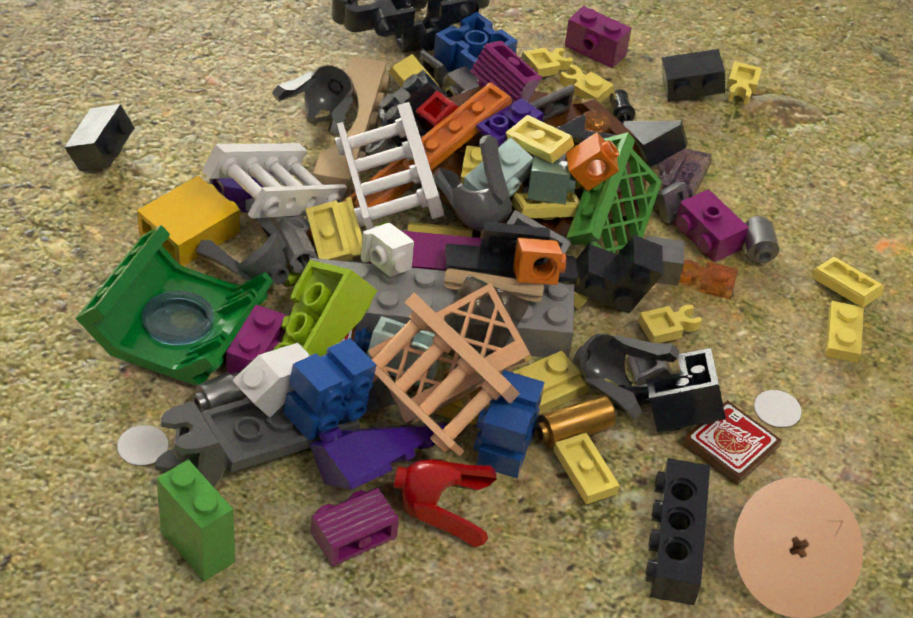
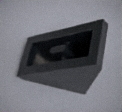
M624 121L623 125L633 133L644 161L650 168L687 148L688 142L682 121Z

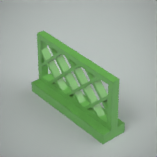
M628 132L604 138L605 141L610 140L619 152L617 157L619 172L589 191L584 189L566 237L574 246L583 244L586 247L589 243L602 248L596 242L599 241L602 234L604 250L616 254L615 250L619 249L621 251L628 242L624 227L626 224L629 226L631 237L637 235L643 238L662 181L632 149L635 140ZM628 161L631 170V174L627 175L626 164ZM642 176L649 183V187L646 194ZM628 178L633 179L636 196L632 197ZM619 184L623 199H618L617 189ZM636 199L640 212L638 218L636 217L633 200ZM621 202H624L627 221H623L619 204ZM610 208L614 224H609L608 214ZM612 227H615L618 246L615 247L610 229Z

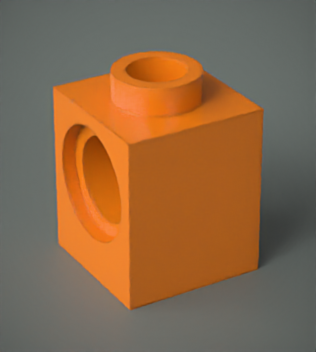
M597 132L566 152L569 172L587 191L619 172L617 162L619 152L610 140L605 141Z
M517 238L513 265L517 282L558 285L559 274L564 273L566 268V254L562 253L558 242L555 240ZM548 258L544 264L534 265L536 260Z

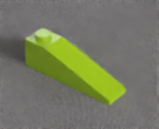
M309 260L293 288L290 299L294 301L291 315L283 319L281 327L286 331L282 342L275 346L274 350L298 343L310 356L315 353L319 357L326 355L327 348L338 344L362 320L378 290L351 269Z

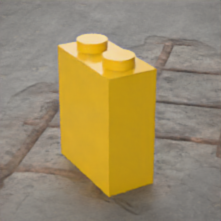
M200 176L192 178L137 210L139 234L144 235L162 225L170 233V236L162 246L182 266L200 257L196 254V250L201 240H211L218 246L240 232L241 213L236 203L229 201L218 192L214 185L208 184Z

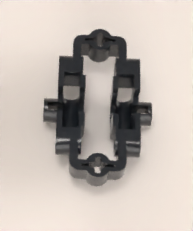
M332 0V19L334 22L344 25L350 32L355 33L374 29L376 34L381 37L395 35L397 44L402 51L419 47L424 51H433L435 35L450 27L451 24L459 23L466 17L479 12V9L489 6L490 0H375L371 4L358 6V0ZM427 5V14L424 20L414 21L415 10L424 9Z

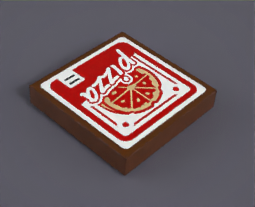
M727 400L723 403L726 419L718 420L711 424H699L685 436L683 445L733 483L739 485L780 447L782 440Z

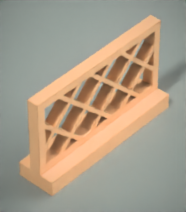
M492 283L437 312L444 321L451 314L466 317L460 336L467 343L482 347L480 355L501 375L504 370L511 371L533 359ZM487 294L491 296L495 304L491 319L472 314L476 301ZM469 305L467 312L460 310ZM498 312L505 323L496 321ZM471 319L489 323L484 343L465 338ZM494 325L509 329L515 341L503 348L489 345ZM428 326L425 331L434 333L435 337L436 333ZM393 337L368 350L372 359ZM414 337L401 349L404 350L399 370L386 366L382 369L390 378L389 372L397 374L395 382L405 373L404 369L409 352L417 355L424 353L423 351L411 348ZM487 349L496 351L485 357ZM456 352L453 360L441 356L437 359L438 361L451 364L449 374L459 365L456 363L459 359V355ZM430 368L418 379L421 382L417 395L411 398L418 405L441 383L427 379ZM477 372L472 377L468 375L433 413L482 387L481 384L485 380ZM426 383L434 385L424 391ZM388 387L404 422L411 425L420 421L421 419Z

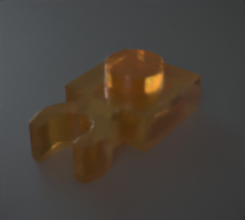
M684 260L679 283L685 286L701 285L699 292L731 300L738 269L708 261L706 267H701L693 260Z

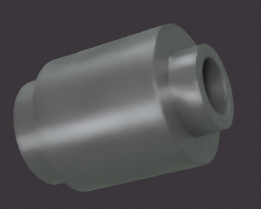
M756 216L750 218L745 223L749 227L745 237L748 257L757 263L770 262L780 251L774 226L765 217Z
M226 372L197 385L196 394H193V401L199 411H205L248 398L233 382V379L239 373L230 374Z

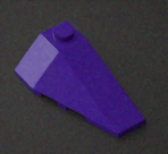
M437 422V424L444 429L449 422ZM424 423L340 430V427H335L320 433V440L311 443L310 447L324 484L354 489L393 470L391 463L408 461L415 457V448L426 449L436 444L430 439L434 432Z

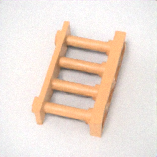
M414 292L404 302L413 311L408 316L411 320L371 359L377 365L373 382L379 378L434 432L430 439L443 452L446 453L449 449H452L461 456L464 450L454 441L458 434L493 398L497 400L502 396L511 404L520 393ZM429 326L436 333V336L432 339L434 343L394 382L382 369L421 329L425 331ZM453 349L460 356L456 362L459 365L418 405L405 392L444 352L448 354ZM477 372L485 380L481 384L483 388L442 429L430 415L468 375L472 377Z

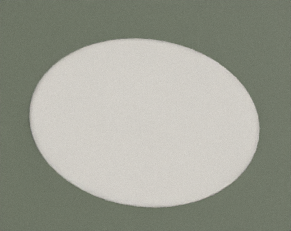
M768 390L759 394L755 399L754 408L757 415L769 425L789 427L797 423L801 417L800 404L793 396L786 392Z
M140 425L128 429L121 435L118 440L117 449L119 455L126 462L134 465H149L155 463L157 458L167 451L168 439L160 429L153 426Z

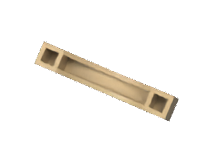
M356 56L351 57L346 73L353 82L354 89L351 95L353 98L351 106L355 112L356 120L347 133L348 137L370 131L371 129H377L379 120L377 107L385 97L383 91L388 92L390 85V74H386V61ZM336 144L320 152L313 176L323 185L345 184L348 189L342 198L344 201L355 190L346 155H339ZM366 145L352 149L355 160L367 157V152H365Z

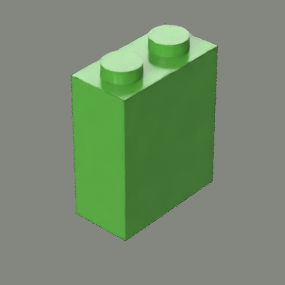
M188 459L157 477L161 532L200 578L206 581L235 563L234 509Z

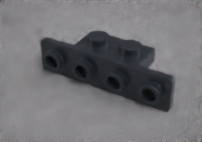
M484 221L479 246L446 244L445 269L451 268L496 276L516 277L513 265L517 238L550 240V228ZM566 255L565 272L559 274L558 282L576 283L578 278L576 258ZM540 258L535 261L534 265H542L548 258Z

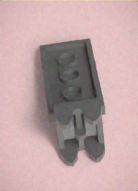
M249 398L201 412L195 403L191 401L175 406L162 415L161 427L176 429L174 449L166 451L157 458L155 470L167 472L189 459L214 487L227 468L232 473L311 448L310 444L320 440V436L309 441L283 413L285 404L269 417ZM356 420L342 424L339 421L337 427H340V430L359 429L360 422Z

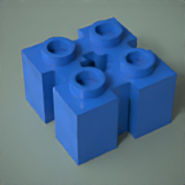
M476 12L461 20L460 28L457 29L452 25L435 35L434 58L441 62L448 72H453L463 66L471 70L486 44L502 41L509 49L516 53L518 40L502 29L494 31L492 29L493 23Z
M351 338L327 348V353L324 356L319 357L315 353L293 363L289 384L293 387L294 391L287 393L283 413L309 441L318 437L320 433L337 427L339 421L345 424L349 421L360 419L367 410L370 395L368 391L373 385L377 365Z
M504 370L502 376L520 394L511 404L502 396L497 400L493 398L489 402L488 409H482L476 427L480 430L477 434L473 450L479 452L477 465L491 466L497 473L518 478L525 460L526 451L535 432V424L538 421L539 405L542 400L545 382Z

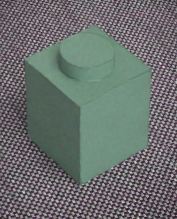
M534 157L527 199L566 205L567 194H574L576 179L568 170L567 161L556 160L552 164L539 157Z

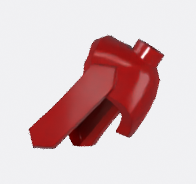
M440 459L420 460L408 468L397 466L393 488L401 489V504L403 510L409 516L449 532L475 548L484 545L489 539L485 530L437 506L441 493L452 485H461L476 490L490 486L497 480L496 471L493 467L460 464Z

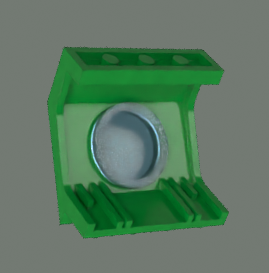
M160 225L138 239L75 319L110 356L197 386L205 382L210 374L223 363V355L232 344L255 305H261L267 299L268 295L266 292L273 283V280L266 272H263L243 283L232 284L184 267L162 246L170 236V233Z

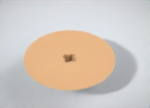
M785 478L764 486L746 503L738 518L735 529L734 554L743 582L760 603L784 616L811 618L833 610L851 593L859 578L862 567L863 541L853 512L836 492L814 480Z

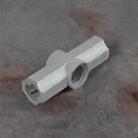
M300 215L268 217L286 244L283 252L293 271L303 273L310 258L318 259L306 235L310 228L309 222Z

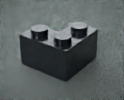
M424 70L417 75H411L405 80L399 90L394 94L390 93L385 96L377 107L382 126L396 123L395 119L401 118L397 105L409 102L420 137L422 138L429 132V129L420 121L415 111L436 91H439L444 96H446V93ZM400 135L389 138L397 147L403 146L402 142L408 141L406 136L400 138Z
M633 235L618 254L588 243L576 258L578 278L576 283H573L574 292L630 313L663 275L662 246L637 235Z
M711 348L679 354L678 362L681 373L646 379L657 432L676 431L682 427L711 424L715 421L726 419Z

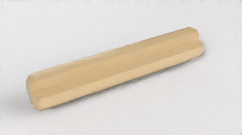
M451 268L445 272L444 287L448 289L475 292L485 285L492 283L499 297L536 303L541 302L543 297L544 284L519 283L515 278Z

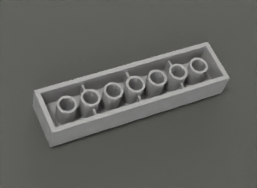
M310 258V260L351 269L378 290L371 302L370 308L357 324L356 330L359 331L367 328L369 332H373L381 317L407 324L411 320L408 316L413 311L404 302L414 292L436 313L473 293L445 288L444 277L446 271L412 268L406 272L389 277L374 264ZM558 282V285L544 284L543 297L539 303L499 297L531 356L548 357L562 350L569 358L574 325L573 283ZM486 295L478 299L472 314L491 319L495 307L491 296ZM469 305L460 310L467 312ZM498 312L496 321L505 323ZM451 314L445 318V322L461 335L466 317ZM471 319L465 338L484 343L489 323ZM494 325L489 345L503 348L515 341L509 329ZM470 344L476 351H482V347ZM487 349V352H496V351Z

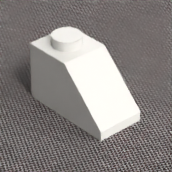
M298 343L260 354L233 379V382L259 409L271 417L285 404L287 393L294 391L293 387L289 384L293 363L310 355Z

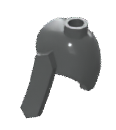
M326 65L318 67L313 72L309 71L294 80L277 85L272 94L280 102L304 92L306 120L314 124L332 119L328 133L332 136H337L339 134L337 124L344 121L345 114L353 101L351 95L354 88L352 79L346 72L338 67ZM320 110L330 112L328 116L315 117Z
M485 135L480 139V149L489 186L488 189L471 191L464 187L457 174L447 169L438 168L433 174L435 182L448 198L458 218L469 228L482 232L484 221L502 223L512 212V202L508 196L509 191L501 167L497 140L491 135Z
M254 198L246 200V210L248 212L255 201ZM268 217L255 219L262 226L269 239L241 263L230 257L213 241H200L196 250L197 255L229 269L244 280H249L263 272H266L276 285H280L288 279L289 270L286 268L287 260L283 252L286 244Z
M606 333L595 334L583 346L579 347L574 356L573 364L580 367L584 377V384L594 392L607 396L611 402L635 420L642 413L641 408L632 392L619 387V385L630 387L633 384L625 373L626 355L674 362L678 359L679 350L673 344L645 342L619 335L612 336ZM607 378L618 385H614L608 381H605L604 379Z

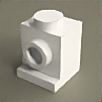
M391 223L363 231L361 260L364 263L371 261L389 277L412 269L414 241Z

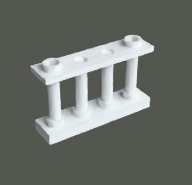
M409 102L397 105L401 118L395 119L396 123L348 137L343 122L337 124L340 136L335 138L339 155H346L360 207L354 208L359 226H366L367 230L374 228L372 223L374 219L417 206L422 208L428 207L432 219L444 216L440 197ZM400 135V138L407 137L408 141L402 142L403 146L357 160L354 159L352 152L354 148ZM407 158V161L414 159L415 164L410 165L408 170L361 184L358 172ZM413 181L414 184L421 183L422 188L417 189L415 194L368 208L365 198L367 195Z
M299 143L216 144L202 170L210 179L233 178L255 199L248 213L251 218L307 215L305 208L336 200L337 203L342 202V198L348 189L345 184L323 185L302 166V160L307 150ZM293 176H295L296 178H298L305 186H303V185H302L298 180H296ZM251 177H254L263 187H260ZM273 177L277 178L284 185V187L280 185Z

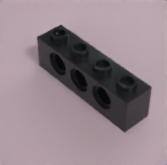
M667 458L664 472L657 471L654 492L660 493V500H654L651 521L657 522V530L651 529L648 551L654 552V560L648 559L645 573V581L651 582L650 598L695 605L702 579L710 465Z

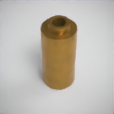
M602 394L540 414L535 424V434L540 443H544L548 448H553L555 442L583 433H587L589 436L613 428L616 423L615 411L608 397Z

